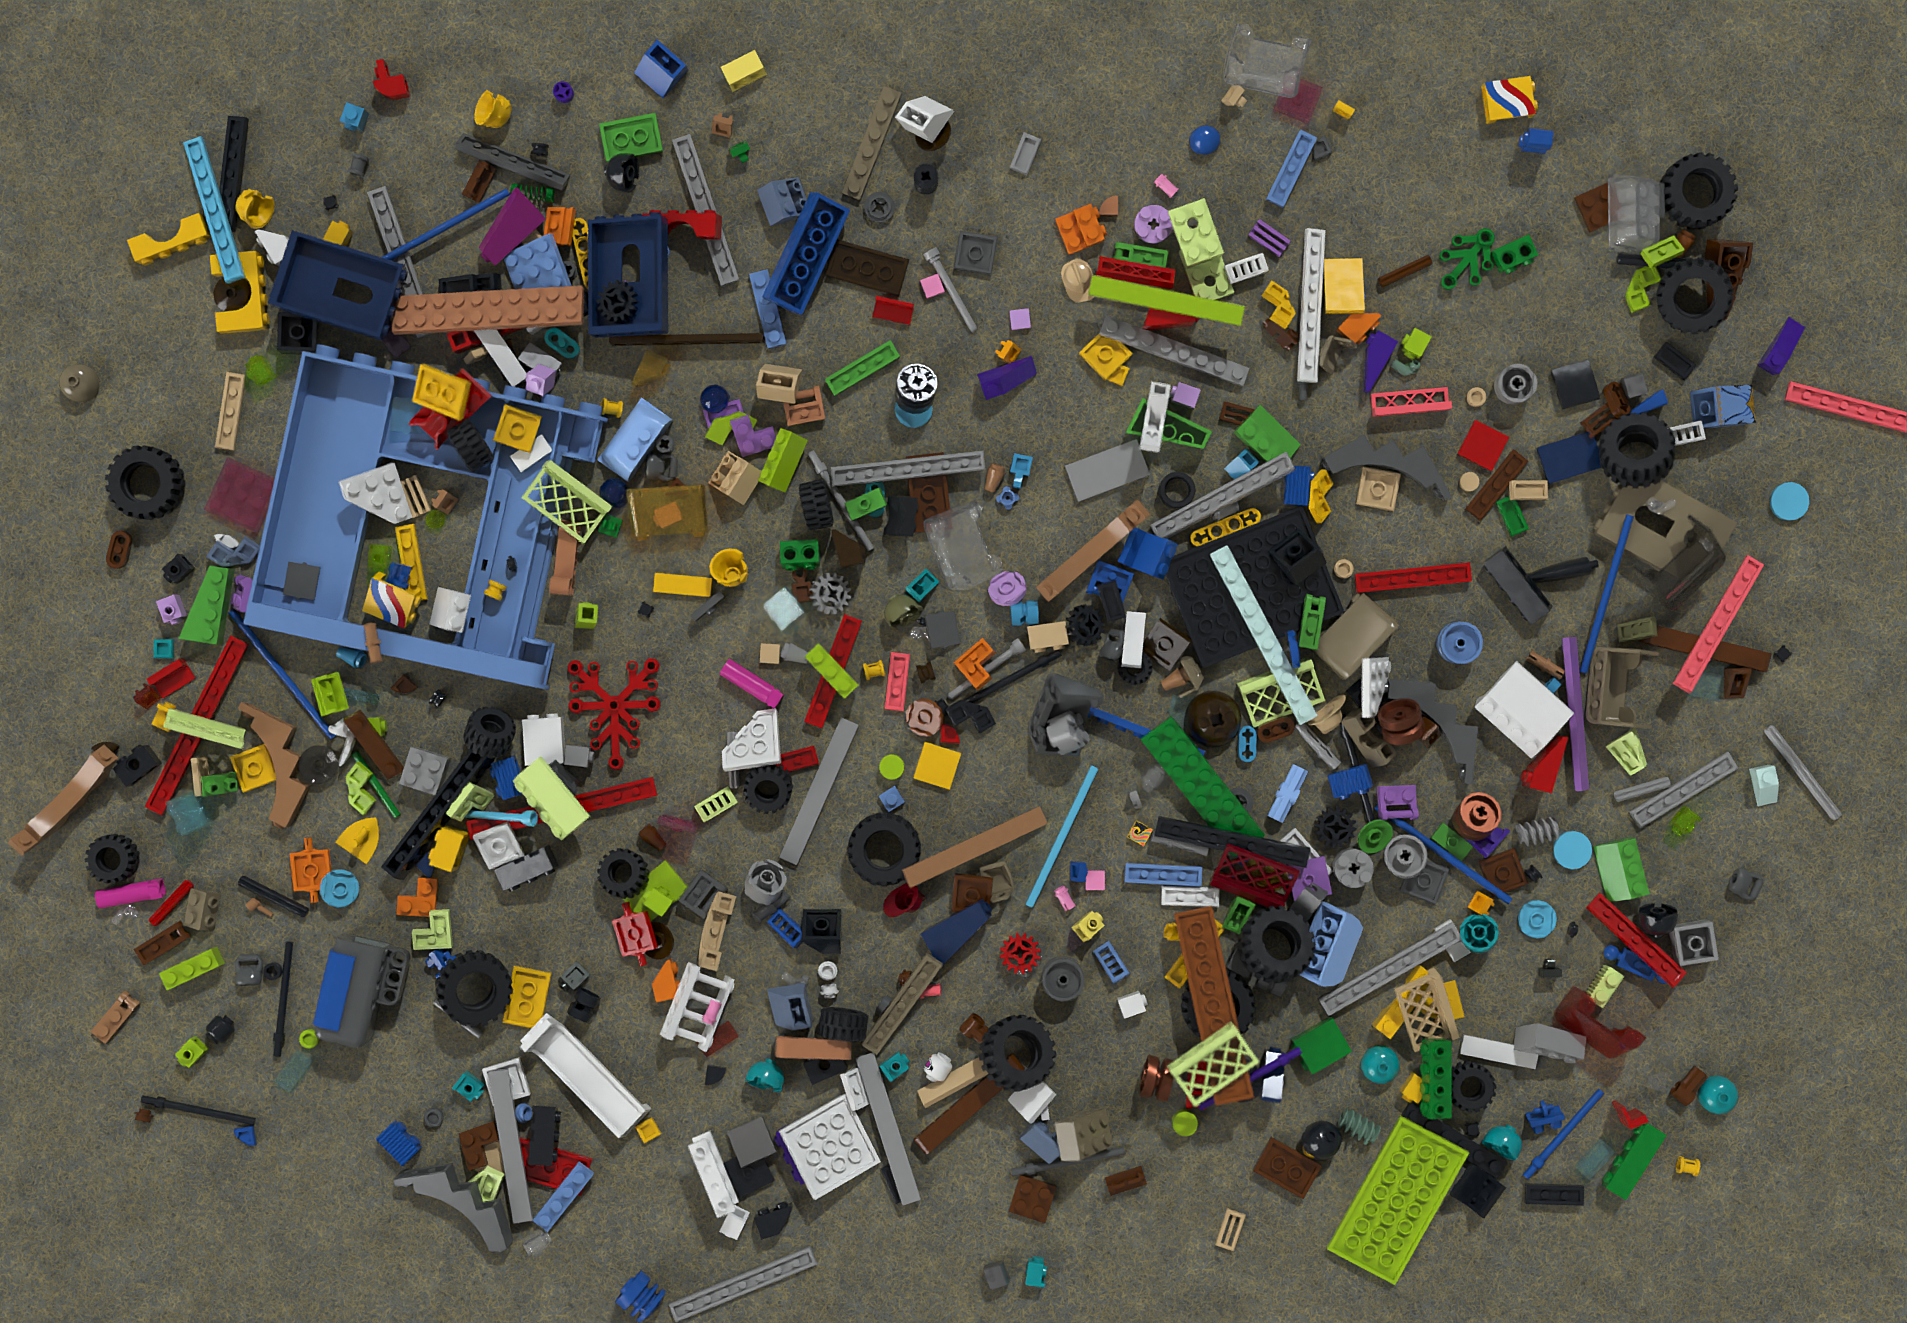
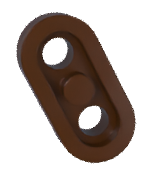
M116 531L111 536L106 555V562L111 568L120 569L127 563L132 545V537L128 532ZM122 537L125 538L124 544L120 543V538ZM116 556H120L121 559L118 563L115 561Z
M1281 716L1260 724L1256 734L1262 742L1269 743L1292 734L1295 724L1291 718ZM1283 722L1287 723L1286 728H1281ZM1265 729H1269L1267 735H1263Z

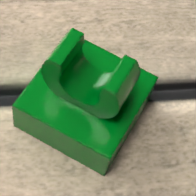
M746 140L729 148L732 157L739 156L742 163L749 160L745 153L750 150Z
M605 514L598 532L617 538L623 520Z

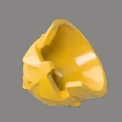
M486 90L478 100L474 120L478 125L492 128L502 127L508 122L511 115L510 101L499 94L494 98L492 97L493 93Z
M244 190L236 200V212L240 220L245 221L253 229H259L264 227L272 218L275 202L273 197L265 196L264 198L257 190Z
M729 548L716 553L711 559L709 568L711 575L717 580V583L734 587L747 581L748 566L743 561L744 557L741 551Z

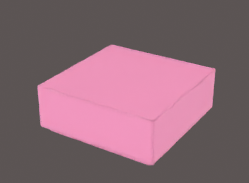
M938 274L920 280L927 299L945 293Z
M1088 870L1085 890H1105V871Z

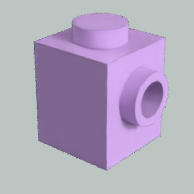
M538 364L526 374V390L544 396L554 387L556 370Z
M1179 382L1177 386L1173 385L1170 397L1173 398L1171 402L1193 410L1200 389Z
M171 595L156 601L164 623L175 625L183 622L182 618L187 617L179 595Z

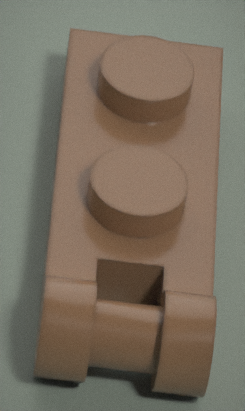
M125 990L91 1030V1033L104 1044L108 1043L140 1005V1002L137 999L133 1000ZM124 1002L128 1005L127 1009L122 1006Z

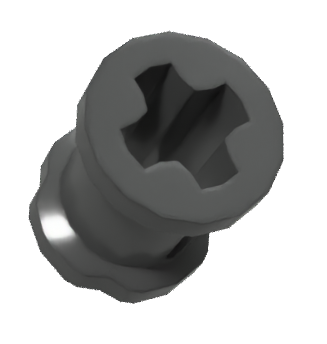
M352 153L353 160L347 172L364 177L363 171L369 158Z
M563 261L565 268L569 267L571 269L568 275L569 280H573L577 276V268L572 262Z
M662 435L657 439L656 447L660 452L669 454L674 450L675 443L669 436ZM662 441L670 442L668 443V449L661 448L663 446Z

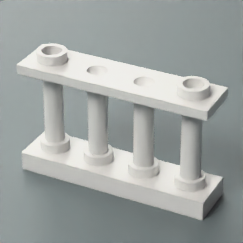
M688 962L660 1035L669 1040H673V1037L678 1035L699 1042L698 1048L707 1052L713 1043V1034L727 998L734 989V979L725 975L724 980L721 981L700 973L699 966ZM701 981L720 988L717 998L714 999L694 992V983ZM694 999L709 1005L712 999L722 1003L715 1019L717 1021L713 1025L703 1022L704 1017L701 1014L686 1009L687 1001ZM686 1017L706 1024L703 1034L700 1035L679 1028L680 1019Z
M711 1131L693 1137V1143L688 1145L717 1218L735 1211L734 1204L738 1203L739 1199L723 1165L724 1162Z

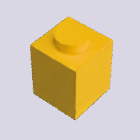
M332 221L323 240L347 246L354 232L349 229L350 225L339 221V223Z
M1411 1072L1399 1090L1403 1094L1402 1098L1409 1103L1414 1101L1418 1104L1422 1099L1420 1091L1421 1077Z

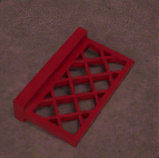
M1227 843L1218 865L1212 873L1210 885L1266 907H1285V902L1300 874V870ZM1229 851L1237 853L1239 857L1230 860L1227 854ZM1253 859L1257 864L1248 867L1245 860ZM1242 862L1244 868L1236 871L1233 864ZM1229 865L1232 872L1225 873L1220 871V869ZM1271 866L1275 871L1266 874L1263 867ZM1260 869L1262 875L1253 877L1251 871ZM1247 872L1250 879L1244 880L1239 878L1238 875ZM1287 872L1292 874L1293 877L1284 880L1281 874ZM1278 876L1280 882L1271 884L1269 878ZM1265 879L1268 886L1262 887L1257 885L1256 882ZM1283 886L1285 893L1284 895L1275 892L1274 889Z

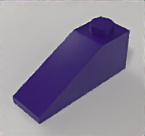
M1788 317L1757 366L1771 375L1779 374L1791 357L1805 327Z
M1379 330L1375 334L1371 333L1366 341L1368 346L1365 355L1363 392L1365 393L1371 390L1398 341Z
M1029 356L979 373L977 376L985 399L988 400L1007 393L1036 375L1037 372L1033 358Z

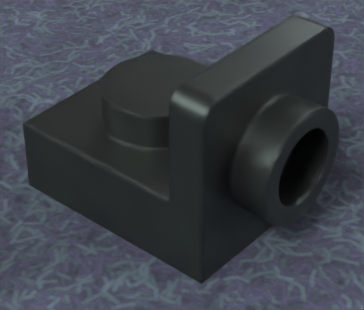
M576 961L557 981L559 982V987L564 992L571 994L590 974Z

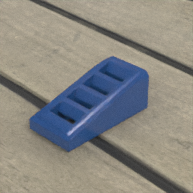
M1664 390L1655 392L1633 408L1630 413L1640 415L1666 405L1668 401Z
M779 908L767 923L792 948H798L802 943V927ZM782 916L783 919L776 925L775 922ZM788 922L789 924L782 931L780 928ZM792 927H794L795 929H794V930L792 931V933L788 936L786 933H787ZM799 932L800 935L794 941L793 937Z

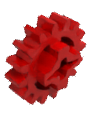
M1016 933V938L1010 935V941L1004 940L1005 947H1000V951L1004 952V954L999 955L1000 959H1005L1002 962L1003 966L1009 965L1007 970L1010 972L1014 969L1015 975L1019 971L1025 975V970L1027 969L1031 973L1032 966L1038 967L1036 960H1041V957L1037 955L1041 953V949H1036L1039 943H1033V936L1027 939L1026 933L1022 937ZM1022 942L1028 943L1032 948H1026ZM1015 943V947L1009 951V948ZM1019 950H1022L1023 953H1025L1022 954V958H1019L1018 955H1016L1019 953ZM1032 957L1031 961L1028 964H1026L1028 958ZM1009 960L1017 961L1019 966L1012 964Z

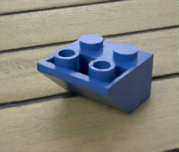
M656 40L644 54L634 73L664 99L688 72V68L659 40Z

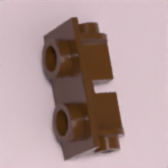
M479 160L462 195L479 203L496 168Z
M1269 318L1263 322L1264 328L1272 337L1277 332L1280 334L1276 341L1284 350L1287 349L1289 351L1294 346L1292 342L1294 344L1299 342L1298 334L1292 328L1288 329L1287 327L1284 329Z
M1141 1166L1105 1177L1110 1196L1147 1184Z

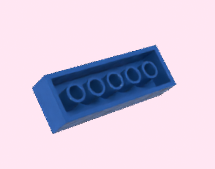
M810 192L765 289L763 298L794 314H803L850 209L818 192Z

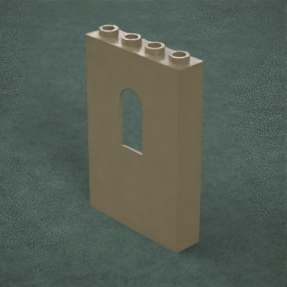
M1663 481L1655 485L1651 483L1650 487L1646 488L1639 486L1638 489H1633V486L1626 488L1618 485L1612 494L1615 496L1612 503L1608 502L1603 509L1604 517L1602 520L1598 519L1593 527L1595 529L1594 535L1617 547L1626 514L1634 516L1624 552L1694 591L1699 590L1736 527L1737 522ZM1641 506H1647L1675 522L1667 536L1663 537L1639 524L1635 519L1636 510Z

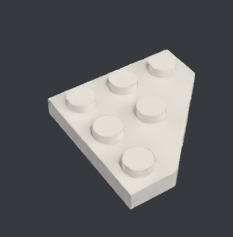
M390 463L338 481L344 500L393 524L412 518L395 463Z
M1389 657L1362 659V717H1376L1385 690V683H1387L1391 671Z
M776 708L757 711L752 716L753 719L748 725H744L737 733L734 741L722 750L724 772L781 764L778 711Z

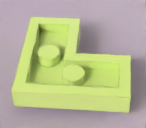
M469 782L463 788L456 801L451 804L446 814L461 822L472 807L483 811L494 795L490 791Z
M450 909L430 910V929L412 930L413 950L452 948Z

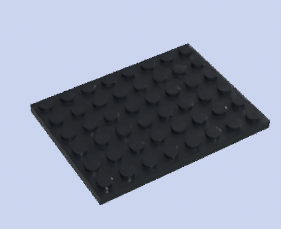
M1303 506L1172 557L1165 577L1189 638L1192 640L1191 643L1202 669L1258 647L1209 555L1226 545L1230 549L1277 639L1287 636V631L1294 630L1297 632L1300 630L1306 594L1313 595L1316 598H1319V596L1326 597L1322 621L1344 613L1326 564L1295 585L1284 574L1269 553L1270 549L1299 528L1317 544ZM1311 605V610L1317 611V605Z

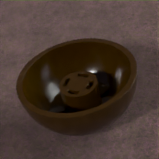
M1215 690L1200 693L1193 698L1185 713V725L1189 735L1197 743L1206 747H1220L1232 741L1238 734L1242 721L1241 711L1236 701L1226 693Z

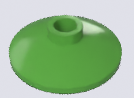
M1381 819L1369 822L1358 835L1357 843L1359 848L1363 852L1370 854L1381 851L1392 839V826L1387 821Z

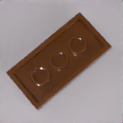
M944 452L906 456V459L944 455ZM946 475L908 479L910 497L918 498L917 503L919 506L915 518L916 531L914 533L952 529Z

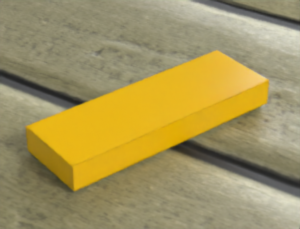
M655 573L653 592L711 597L713 578Z

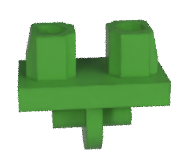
M236 772L201 777V795L203 797L236 792L238 790Z

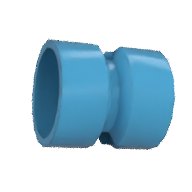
M1027 600L1026 603L1019 601L1011 605L1012 626H1022L1024 623H1027V625H1039L1038 600Z

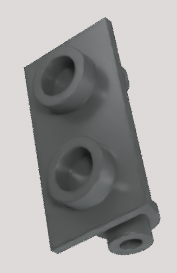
M555 759L549 764V767L574 796L578 792L576 786L580 781Z

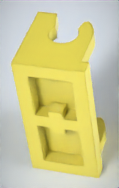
M755 50L721 67L732 92L767 75Z

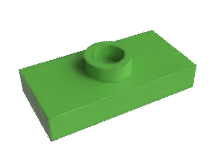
M881 488L872 490L845 503L852 521L888 506Z
M1443 822L1430 837L1460 861L1465 858L1473 847Z

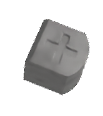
M1642 373L1620 379L1627 399L1648 393Z
M1003 1260L984 1266V1272L990 1289L993 1290L1010 1283Z

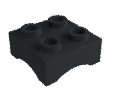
M888 496L889 520L884 527V535L913 537L916 531L915 518L919 508L918 498Z

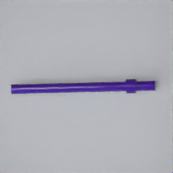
M1297 1047L1286 1054H1280L1276 1060L1249 1074L1250 1082L1281 1065L1289 1064V1061L1302 1054V1051ZM1213 1095L1198 1104L1200 1110L1215 1103Z

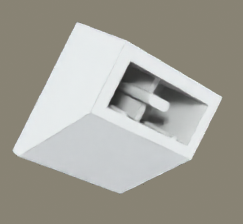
M923 96L907 101L895 118L904 129L933 143L954 111Z

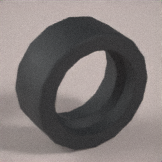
M1172 472L1162 479L1158 491L1159 497L1165 505L1177 509L1183 508L1193 500L1196 489L1194 481L1186 473ZM1181 479L1187 484L1188 494L1185 499L1176 502L1168 498L1166 486L1169 481Z

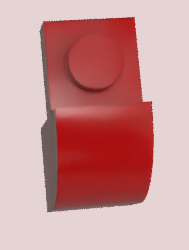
M384 59L376 60L377 67H374V70L379 80L373 81L375 88L388 99L398 100L410 97L406 77L403 74L390 77L387 62Z

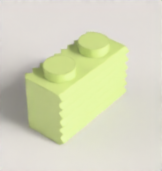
M1603 965V968H1600L1601 971H1598L1599 974L1596 975L1597 977L1594 978L1588 990H1585L1586 993L1583 994L1584 997L1601 1008H1604L1624 978L1622 974L1607 965Z

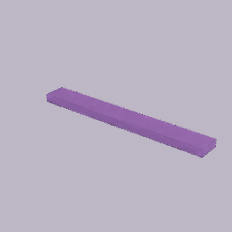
M1566 637L1562 639L1568 708L1574 712L1569 718L1575 791H1584L1589 789L1577 637Z

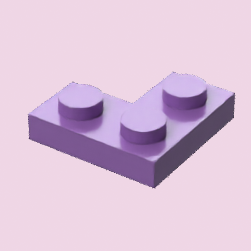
M749 415L730 420L742 457L773 447L776 440L773 426L754 432Z

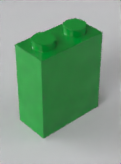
M1331 1016L1291 1038L1293 1042L1290 1045L1291 1048H1300L1302 1051L1300 1056L1303 1059L1300 1063L1305 1072L1309 1070L1312 1075L1352 1052Z

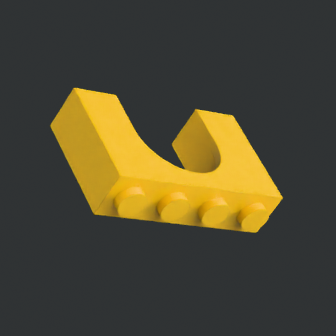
M257 251L238 252L245 278L251 285V298L246 306L239 310L215 312L216 329L221 334L268 330L267 325L270 324V317L266 313L265 305H268V297L264 294L266 278L265 275H262L264 258ZM217 254L210 255L211 274L216 277L223 276Z

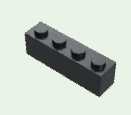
M1506 546L1485 561V570L1489 575L1495 577L1498 587L1502 591H1506L1510 602L1520 609V614L1524 620L1532 624L1550 612L1553 607Z

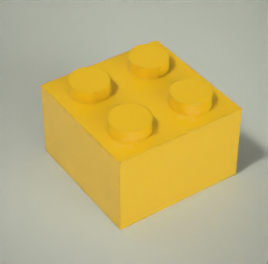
M446 826L438 830L435 836V841H437L435 849L432 848L428 859H430L429 865L449 872L457 870L470 837L469 832L452 826Z

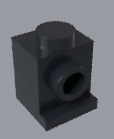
M178 553L162 568L165 572L163 577L169 583L174 582L176 584H179L196 569L183 554ZM175 566L178 568L176 573L172 571Z

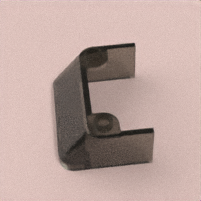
M1692 515L1687 517L1693 528L1687 531L1684 536L1686 547L1659 572L1654 568L1643 572L1636 565L1633 567L1641 583L1670 611L1677 609L1726 561V556L1712 530Z

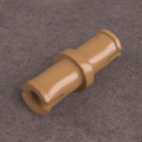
M376 623L364 624L363 627L367 641L365 646L368 647L370 663L382 662L381 640H378Z
M1531 650L1529 655L1534 657L1535 660L1528 656L1525 660L1540 668L1541 672H1547L1558 680L1562 678V675L1556 673V671L1561 674L1565 673V669L1552 663L1551 659H1545L1533 650Z

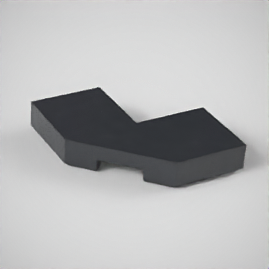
M959 700L944 709L953 726H957L971 718L978 733H982L996 724L989 709L985 706Z

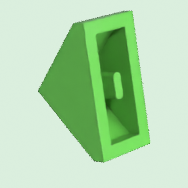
M1238 896L1234 898L1222 927L1240 934L1241 928L1246 924L1255 907V903Z

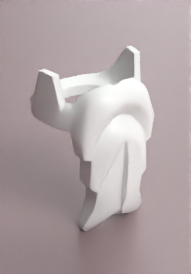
M344 718L328 728L329 732L346 737L338 761L339 766H342L348 760L356 742L355 736L343 722Z

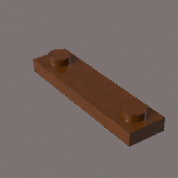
M361 709L344 718L343 722L387 779L403 772L404 766Z

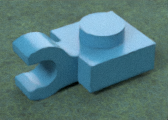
M1014 453L1010 473L1015 474L1013 488L1020 489L1023 476L1029 477L1033 457Z

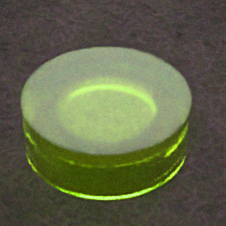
M431 510L426 514L425 522L428 527L439 529L445 524V515L439 510Z

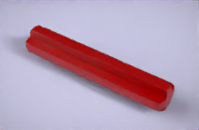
M185 880L149 918V922L153 926H158L190 892L194 884L190 880Z

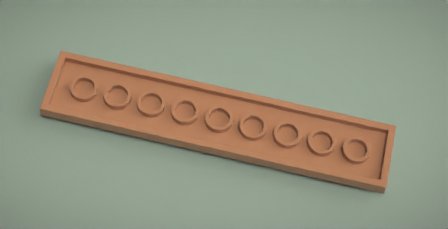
M583 286L404 295L400 297L399 301L396 300L394 306L396 312L392 321V332L394 335L583 325L584 288Z

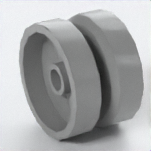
M1399 835L1393 838L1386 846L1384 852L1385 863L1389 871L1396 877L1402 879L1414 878L1425 869L1427 850L1423 842L1417 837ZM1404 854H1408L1410 856L1408 861H1404V859H1402V856Z

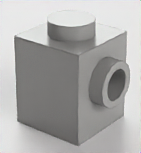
M566 745L564 765L589 767L590 763H593L594 752H592L591 747Z

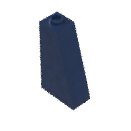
M982 898L928 927L921 933L931 954L942 963V966L992 916L991 907Z

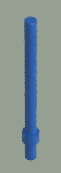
M1599 1088L1543 1152L1531 1161L1532 1164L1522 1174L1529 1179L1538 1168L1541 1169L1544 1166V1161L1604 1095Z

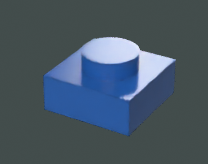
M1071 861V881L1086 882L1088 874L1087 863Z

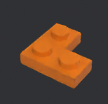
M981 638L953 663L979 691L992 679L982 665L996 653Z
M418 877L417 896L398 895L396 915L429 917L430 910H436L438 878Z

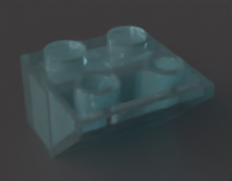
M194 791L166 802L168 806L166 810L169 816L174 818L176 822L175 828L183 837L194 835L214 825L201 796L195 797Z

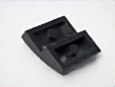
M1589 360L1551 370V376L1557 388L1556 393L1562 409L1600 399Z

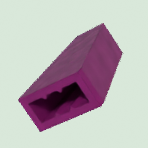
M517 187L513 189L479 245V249L482 251L480 256L487 263L491 261L494 265H497L546 219Z

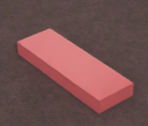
M891 652L885 709L904 711L910 654Z

